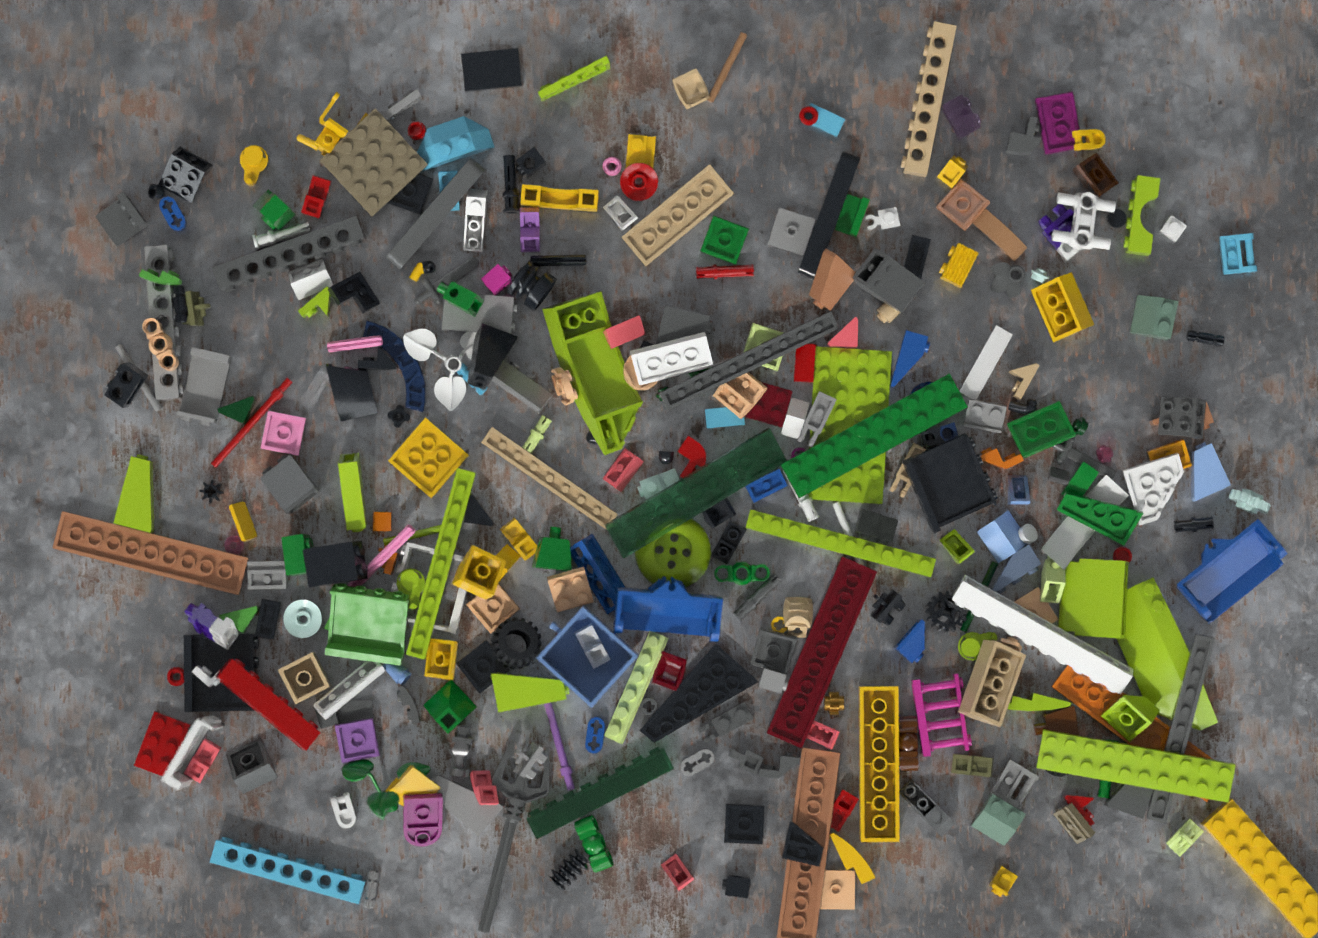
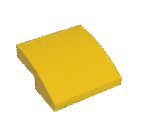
M410 765L399 779L396 777L385 792H396L400 797L399 804L403 806V795L434 794L441 787Z

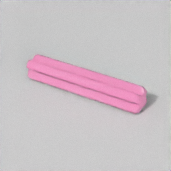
M377 335L331 341L327 343L328 352L382 346L383 338Z

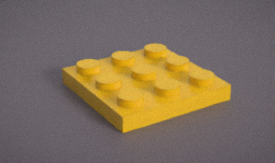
M425 417L388 462L432 499L469 455Z

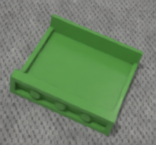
M344 583L333 584L330 590L331 607L325 655L401 666L405 652L410 595L402 591L388 592L381 588L373 590L366 589L364 586L352 587Z

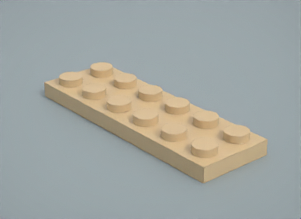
M709 164L621 238L647 267L733 196L734 193Z

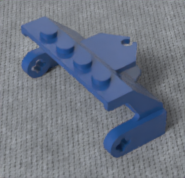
M1259 519L1234 539H1212L1213 547L1210 549L1209 545L1206 544L1204 551L1201 553L1202 564L1177 583V589L1208 624H1211L1284 565L1280 559L1287 555L1286 550Z
M665 576L649 586L648 590L617 588L613 633L622 634L623 629L699 635L708 636L710 641L718 642L723 598L721 596L688 593L682 581L671 577L670 583L666 581Z

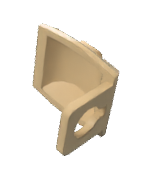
M696 68L672 80L675 91L686 109L710 99L705 82Z
M804 597L785 598L783 619L785 627H788L787 634L797 638L806 637L807 628H811L813 619L812 599ZM795 628H800V630H802V632L800 633H794L792 631L795 630Z

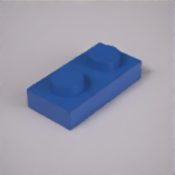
M780 469L745 487L753 503L788 485Z

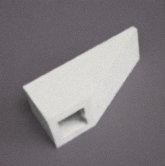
M468 190L463 250L483 251L488 190Z

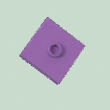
M373 718L335 724L342 763L380 756Z

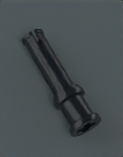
M504 155L505 191L502 197L504 198L505 209H503V213L517 214L520 213V209L518 208L519 193L516 191L515 155Z

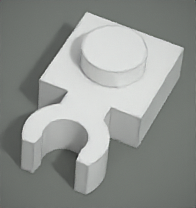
M897 207L877 211V217L874 215H867L865 217V220L871 219L874 222L872 226H867V230H873L877 225H880L881 230L900 227Z

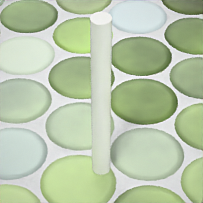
M840 501L832 504L843 533L853 537ZM853 557L855 562L864 565L862 559Z

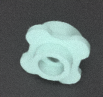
M1040 268L1031 270L1032 279L1041 283H1045L1049 279L1047 271Z

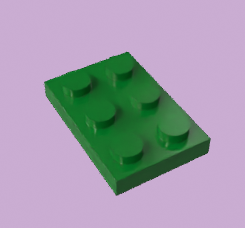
M1060 401L1007 423V427L1023 459L1076 437Z

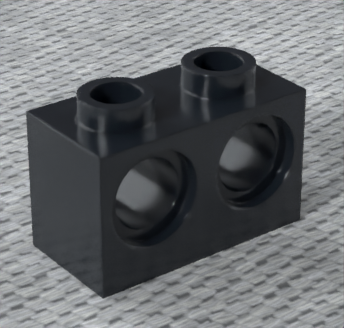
M131 362L119 365L115 372L117 375L105 388L107 391L104 396L122 408L131 405L148 377V374ZM128 371L132 373L131 381L127 378ZM119 387L123 391L121 397L117 394V389Z

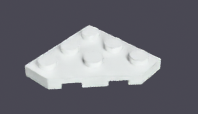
M1178 453L1122 470L1133 508L1143 511V515L1138 522L1139 525L1159 519L1162 509L1174 491V487L1179 478L1182 477L1184 470Z

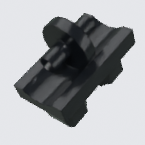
M893 589L889 594L884 592L880 597L875 594L873 598L876 602L872 606L875 610L870 616L879 623L882 622L889 626L894 620V617L889 612L893 608L900 612L906 604L901 599L902 596Z

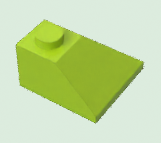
M1123 695L1101 717L1130 742L1153 722L1160 709L1146 697Z

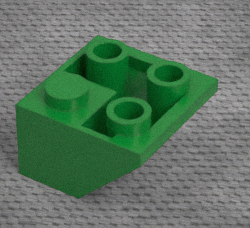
M449 680L423 705L447 734L477 708L453 680Z

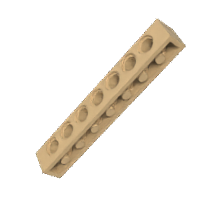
M934 21L933 25L928 27L927 37L930 40L929 45H925L923 56H926L925 64L921 63L919 74L922 75V80L917 82L915 93L919 95L918 100L913 102L912 112H915L914 119H910L908 130L911 131L910 138H906L904 149H908L906 157L903 156L901 167L904 168L903 173L920 177L927 176L957 27L955 25ZM940 39L943 41L944 46L938 48L934 45V41ZM938 58L940 65L933 66L930 59ZM927 77H935L937 83L935 85L928 84ZM930 95L933 98V102L930 104L925 103L923 96ZM922 113L927 114L929 121L922 122L919 119V115ZM923 132L926 139L919 141L916 139L915 134ZM915 150L920 151L922 158L919 160L914 159L912 152Z

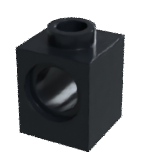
M535 147L516 160L518 164L516 169L522 176L526 175L528 178L546 165V161ZM527 159L535 161V165L532 168L525 167L524 163Z
M727 875V879L722 881V890L725 891L726 896L748 898L751 879L750 877Z

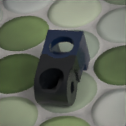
M955 422L920 433L924 448L939 445L958 436Z

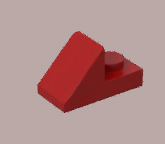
M1069 794L1062 796L1068 804L1072 803L1090 826L1094 824L1092 820L1094 818L1093 814L1088 808L1083 809L1094 797Z

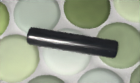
M536 255L530 257V260L534 262V266H574L587 264L586 255Z

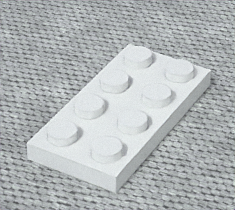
M705 332L630 351L639 385L714 367Z

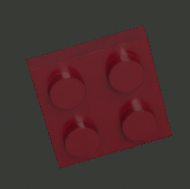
M761 382L767 387V390L746 414L745 418L782 428L793 391Z

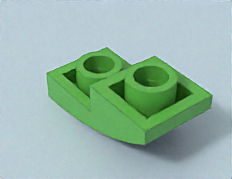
M149 268L147 271L142 269L139 277L163 285H180L183 282L178 278L179 274L171 270L168 273L162 271L160 277H158L159 273Z

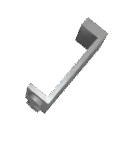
M478 294L484 300V303L476 317L444 300L441 328L443 331L477 332L483 323L510 334L515 333L516 321H513V314H517L518 302H515L514 297Z
M192 347L190 352L192 359L181 407L176 415L181 416L180 420L192 422V419L200 420L199 424L211 426V423H217L219 415L217 409L221 406L232 357Z

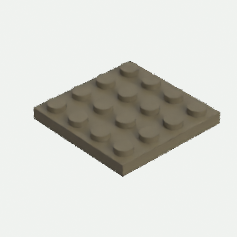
M376 108L338 142L331 153H327L319 160L372 217L428 166L422 157Z

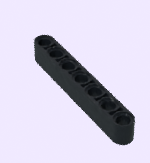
M842 152L798 270V275L814 280L823 251L828 248L860 157Z

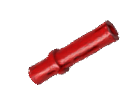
M713 264V266L696 267V279L714 278V280H717L721 277H753L754 266L753 264L729 266Z

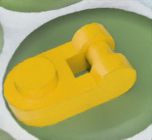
M1099 129L1072 131V138H1075L1074 151L1098 149L1103 147L1106 142L1104 133ZM1082 137H1085L1086 143H1083Z

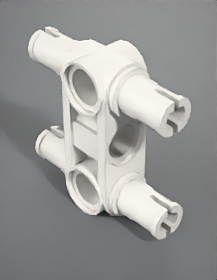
M1059 192L1056 203L1073 206L1074 208L1072 228L1070 232L1053 230L1051 240L1068 243L1070 247L1077 250H1090L1092 247L1109 250L1111 239L1097 237L1093 234L1097 210L1113 213L1116 201L1099 199L1097 195L1090 192H1078L1075 195ZM1082 199H1088L1090 206H1085L1082 203ZM1077 236H1083L1085 244L1079 243Z

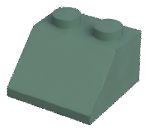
M1137 295L1130 333L1162 340L1171 339L1178 301Z
M990 793L971 826L1005 846L1018 829L1026 814Z

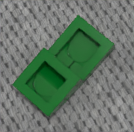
M1082 462L1061 492V495L1064 496L1068 492L1083 496L1099 472L1085 462Z

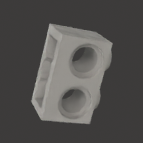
M763 668L758 687L781 694L782 690L786 691L789 680L786 679L785 674Z

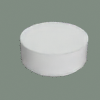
M1025 524L1019 528L1018 534L1024 543L1031 544L1037 540L1038 533L1034 526Z

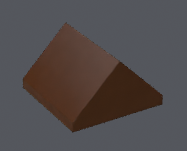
M1097 152L1073 169V172L1087 191L1097 195V197H1101L1119 183Z

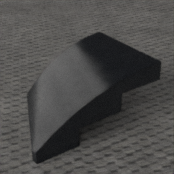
M329 363L326 364L340 422L378 413L367 369H354L348 366L341 368L332 366Z

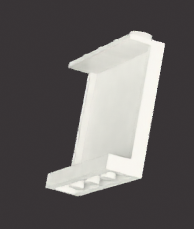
M214 715L196 719L161 779L163 782L177 790L190 786L193 779L183 774L208 729L214 731L224 727L221 724V719Z

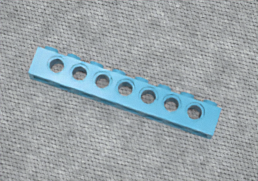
M222 837V839H217L215 842L210 863L355 904H360L367 881L363 879L362 875L352 873L351 876L346 875L344 870L333 868V871L325 869L326 865L315 863L314 865L307 864V860L296 857V860L289 859L287 854L278 852L275 855L270 853L269 849L259 847L257 850L251 848L252 845L249 843H233V839L228 837ZM230 849L237 850L238 857L236 859L229 857ZM249 854L256 856L257 861L255 864H250L247 861ZM267 859H272L275 862L274 869L266 867ZM287 864L292 865L294 868V872L291 875L286 874L284 871V867ZM310 870L312 872V879H304L303 871ZM323 875H328L331 878L329 885H324L321 882ZM340 881H348L349 889L342 890L340 888Z

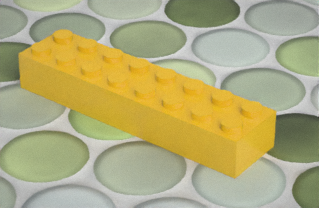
M858 686L859 841L900 842L898 686Z
M1229 798V803L1223 802L1200 824L1302 938H1312L1318 932V893L1233 799Z

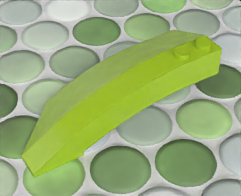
M599 291L543 308L542 310L559 365L564 371L568 370L571 374L572 381L570 383L578 395V399L574 401L582 418L604 455L621 450L625 444V437L630 432L636 419L635 415L638 408L642 406L643 401L638 391L633 389L624 379L623 366L625 362L619 347L610 349L603 331L612 326L602 292Z
M1154 577L1127 589L1124 639L1116 638L1128 666L1134 669L1133 676L1142 697H1146L1160 709L1157 715L1172 720L1190 653ZM1204 685L1201 689L1192 727L1199 731L1218 723Z

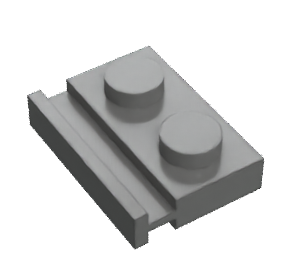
M969 398L963 426L1001 433L1007 405Z
M284 561L247 562L248 590L287 589Z

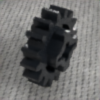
M946 591L944 595L939 592L937 597L932 596V602L929 601L927 603V606L930 607L925 611V613L930 614L927 621L932 620L931 627L938 626V632L941 629H944V633H947L949 629L955 632L956 627L960 629L963 626L962 623L967 620L964 616L968 614V611L963 610L964 608L954 603L952 600L953 595L950 596L949 591ZM938 603L939 609L935 612V606ZM959 612L958 619L955 621L954 615Z

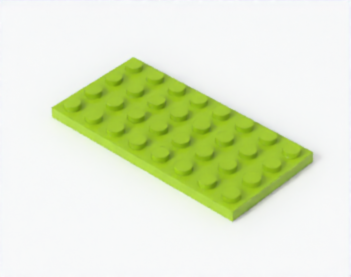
M816 346L812 405L819 391L837 400L813 447L889 406L892 351ZM810 430V438H809V441H810V439L813 437V435H814V433H815V432H813V431H811V430ZM886 452L808 494L809 498L823 501L883 504Z

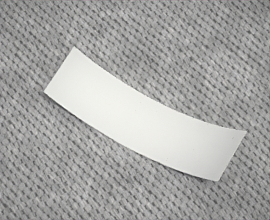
M1105 475L1085 497L1120 505L1129 495L1110 477ZM1068 516L1041 550L1065 570L1082 546L1094 534L1095 530Z

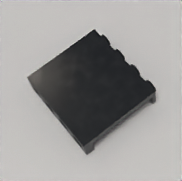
M965 433L902 461L928 525L934 534L941 531L940 527L991 504L997 506L995 501L998 498L993 488L990 489L988 484L990 482L989 475L986 471L983 472L981 467L983 461L980 455H976L974 451L976 444L973 438Z
M239 634L228 650L205 635H184V712L255 711L221 682L217 686L208 687L192 673L196 666H206L212 672L211 676L213 677L229 659L235 661L237 658L245 665L244 669L249 673L253 671L256 674V668H259V657H256V649H259V638L255 637V634Z

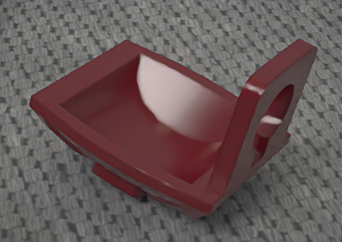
M661 651L662 656L653 674L652 683L677 691L685 673L687 660Z

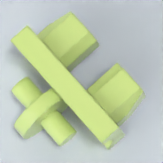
M1189 818L1166 844L1181 857L1204 831Z

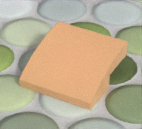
M747 372L720 385L713 396L742 419L759 401L767 387Z

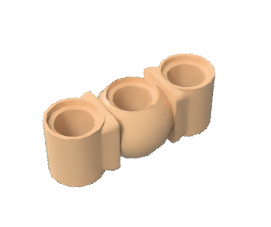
M147 318L144 320L142 328L147 335V339H149V350L152 354L156 355L159 365L167 371L177 369L179 360L172 349L173 342L171 337L162 329L160 321L155 318ZM155 322L157 329L154 332H149L148 325ZM163 339L165 346L159 350L156 347V343ZM167 357L173 358V364L170 367H166L164 364Z

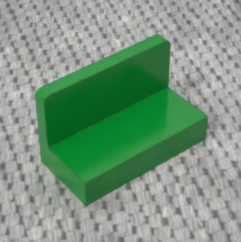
M848 194L835 230L857 237L870 199L865 197L861 199Z

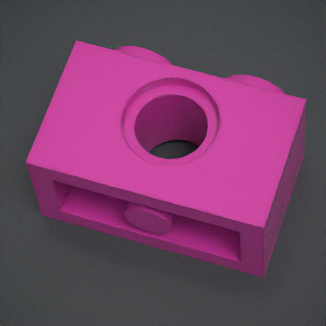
M497 264L481 278V281L493 295L497 296L511 284L512 273L505 265L501 267Z

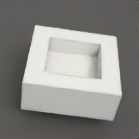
M1171 215L1159 232L1176 242L1187 225Z

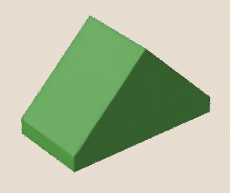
M259 606L220 614L219 618L223 621L226 617L233 620L236 629L245 633L260 609Z

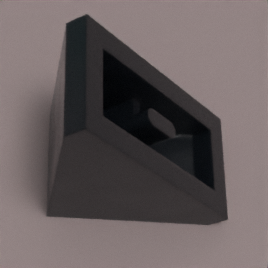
M470 493L464 523L494 526V522L473 494Z

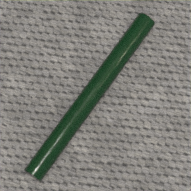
M991 561L981 584L986 587L989 586L999 563ZM968 610V614L965 617L967 620L962 623L963 626L960 628L965 633H967L975 616L971 610Z

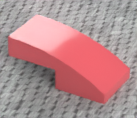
M205 738L183 774L201 783L219 754L221 747Z
M471 771V784L479 805H498L496 785H492L490 771Z

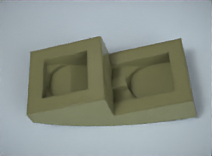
M953 754L951 773L992 777L994 758Z

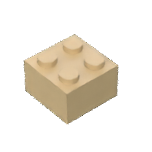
M315 652L278 670L295 704L332 686Z

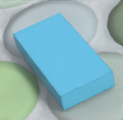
M811 103L810 106L814 107L818 112V120L812 126L837 137L845 119ZM806 113L805 118L811 119L812 114Z
M727 407L705 409L707 429L745 425L744 417L740 419Z

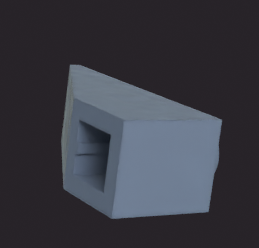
M1030 544L1009 557L991 588L993 591L1001 594L1007 590L1005 586L1010 583L1015 585L1023 580L1021 576L1026 573L1031 575L1039 570L1038 566L1041 565V562Z

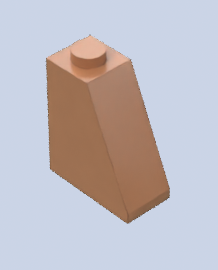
M828 249L823 251L809 296L814 299L813 304L822 310L824 307L831 311L854 281L852 277L856 272L837 254Z

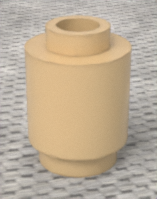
M883 303L876 310L878 312L876 316L883 323H891L900 314L899 311L886 303Z

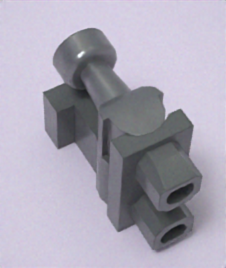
M458 726L457 736H452V742L456 743L452 748L449 775L459 777L470 776V769H465L467 755L471 751L470 745L473 744V738H470V727Z

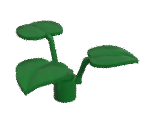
M361 759L345 764L341 769L345 779L356 782L363 780L367 775L371 778L378 792L372 793L367 798V804L374 814L384 819L388 813L398 809L399 795L394 791H381L373 774L370 772L374 769V764L370 760ZM409 762L399 767L397 776L401 777L410 765L424 775H427L431 768L422 763Z

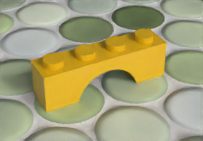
M522 184L521 206L598 212L599 190H565Z

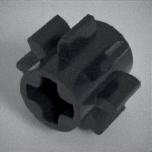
M211 480L210 484L203 482L205 487L199 490V492L204 494L202 500L209 498V504L213 503V499L221 501L219 495L224 494L219 489L222 484L214 485V480ZM213 487L216 490V494H212L211 497L207 491Z

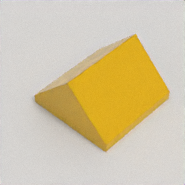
M430 639L426 656L425 677L454 680L458 641Z

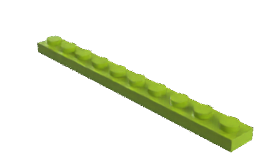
M460 468L456 470L406 655L425 660L474 483L475 472Z
M751 509L746 528L927 577L932 576L936 561L935 558Z

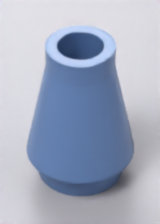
M383 664L384 669L396 684L404 685L412 674L408 668L402 665Z

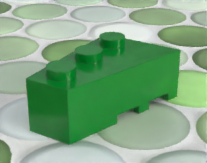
M269 189L252 205L263 215L261 219L272 230H275V228L282 230L296 215Z

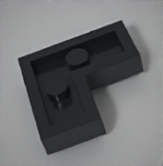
M360 271L328 289L337 305L353 298L363 314L380 304Z

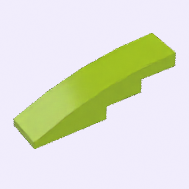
M1031 693L1030 700L1012 696L1007 709L1020 711L1053 710L1069 707L1071 702Z

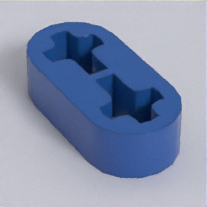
M171 197L162 198L159 202V208L168 225L175 231H182L186 227L187 221L177 202ZM166 201L169 203L173 202V205H171L172 213L167 208L164 209ZM176 215L179 220L182 219L180 227L173 226L175 220L172 216Z
M593 717L588 722L585 747L590 753H598L603 746L605 722L600 717ZM595 720H599V724H602V728H598L597 734H594V727H591V723H594ZM593 736H597L596 743L600 744L595 750H591L592 747L588 746V743L593 741Z

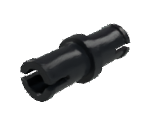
M1212 516L1197 519L1191 517L1189 520L1173 522L1175 533L1214 529Z

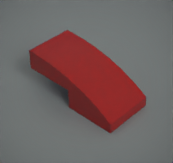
M316 175L312 176L301 213L320 218L332 180Z
M843 789L833 805L831 828L838 832L859 801L858 798Z

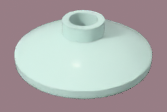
M297 600L291 603L285 610L284 625L291 635L298 638H308L320 629L322 614L315 603L309 600ZM302 615L307 617V621L304 623L300 621Z

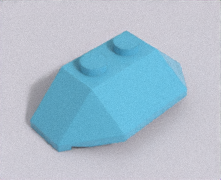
M462 116L428 128L417 153L428 164L422 170L424 172L495 148L488 128Z

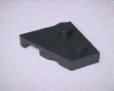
M790 821L782 858L820 867L824 847L798 825Z

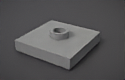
M779 208L767 245L804 256L816 219Z

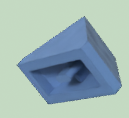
M1008 475V505L1030 504L1027 475Z

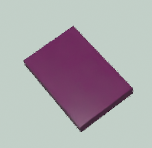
M1073 92L1035 98L1045 155L1074 150L1075 138H1072V131L1080 130Z

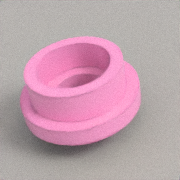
M608 157L605 159L603 171L607 175L615 176L620 173L622 165L618 158ZM609 164H615L616 168L614 170H610L608 167Z

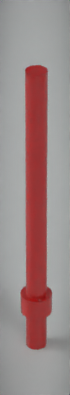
M286 378L278 388L275 387L271 392L272 395L211 462L215 468L219 466L270 407L284 396L283 393L293 383L289 378Z

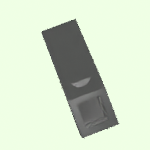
M913 779L899 790V794L941 837L955 824Z

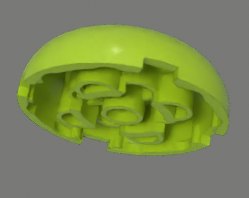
M668 513L653 518L642 528L635 543L637 566L642 575L652 584L665 576L666 581L670 583V578L673 577L676 580L682 581L685 588L689 587L704 575L711 559V544L706 531L697 521L683 514ZM677 534L679 539L676 542H672L670 536ZM657 546L664 548L662 554L656 553L655 548ZM670 548H675L677 553L671 555L669 553ZM686 548L691 551L688 557L682 554V551ZM669 561L676 563L674 569L668 568L667 564Z

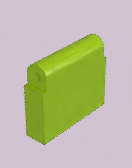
M1080 558L1079 562L1070 561L1065 568V586L1059 603L1058 627L1066 632H1075V636L1124 639L1129 562Z

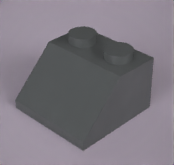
M261 738L226 754L233 780L242 794L278 778L274 764Z

